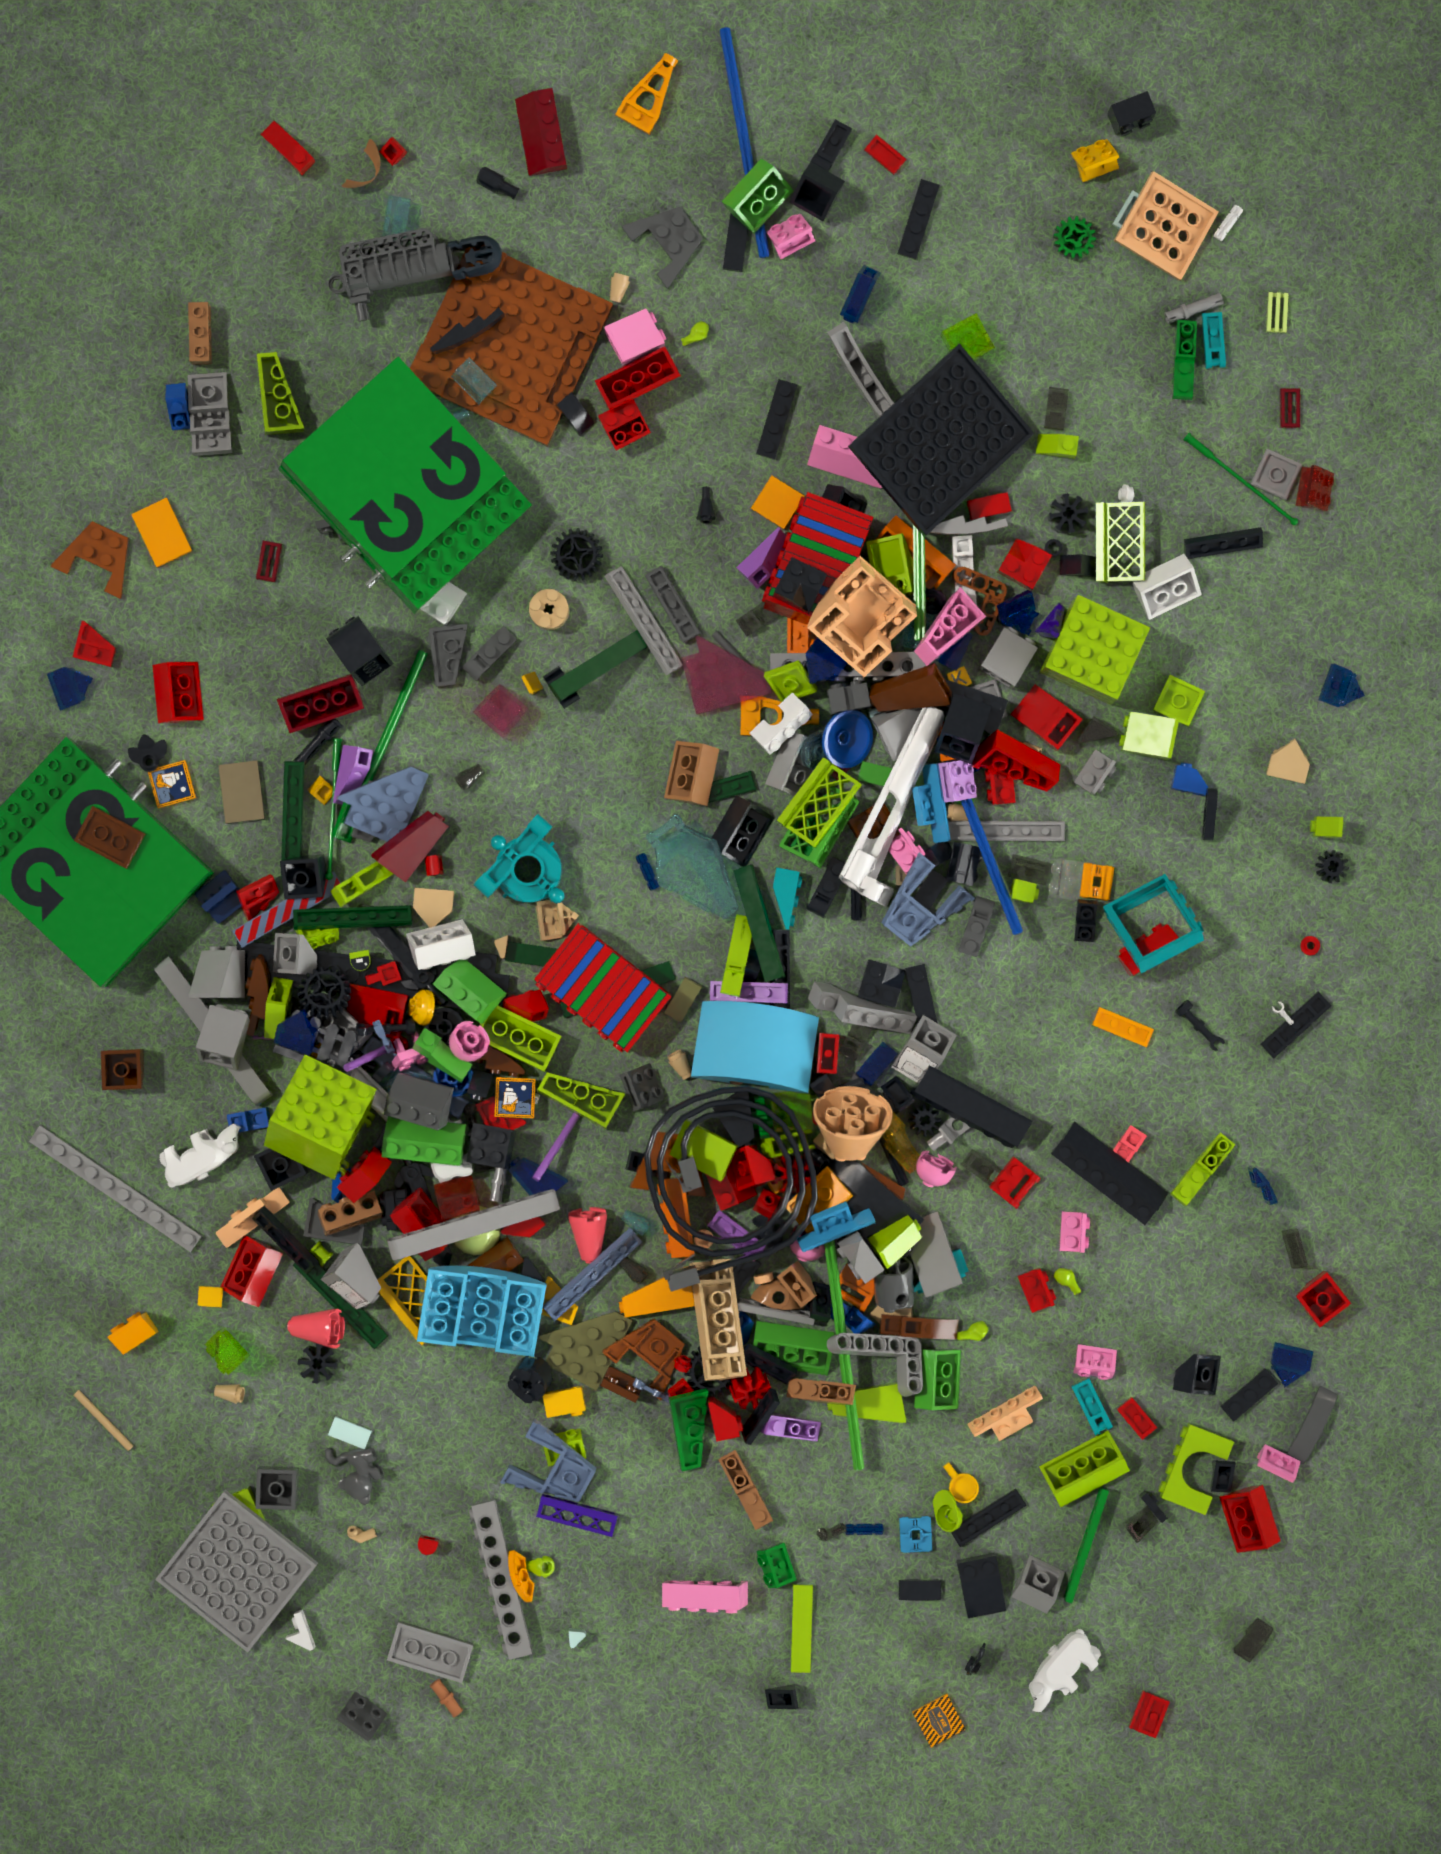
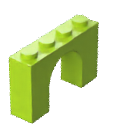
M1188 1423L1187 1427L1183 1426L1180 1432L1182 1440L1180 1445H1175L1172 1454L1175 1456L1172 1463H1168L1165 1471L1168 1474L1165 1481H1161L1158 1492H1160V1497L1206 1515L1213 1497L1185 1483L1182 1476L1183 1464L1191 1454L1196 1452H1207L1228 1460L1234 1441Z

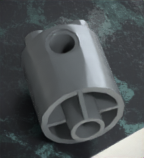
M901 1257L887 1269L878 1259L884 1271L874 1277L876 1304L884 1308L886 1313H893L898 1309L913 1307L914 1284L911 1261Z

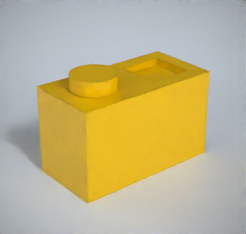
M582 1385L545 1392L543 1395L547 1418L570 1413L571 1416H578L583 1414L582 1411H586Z

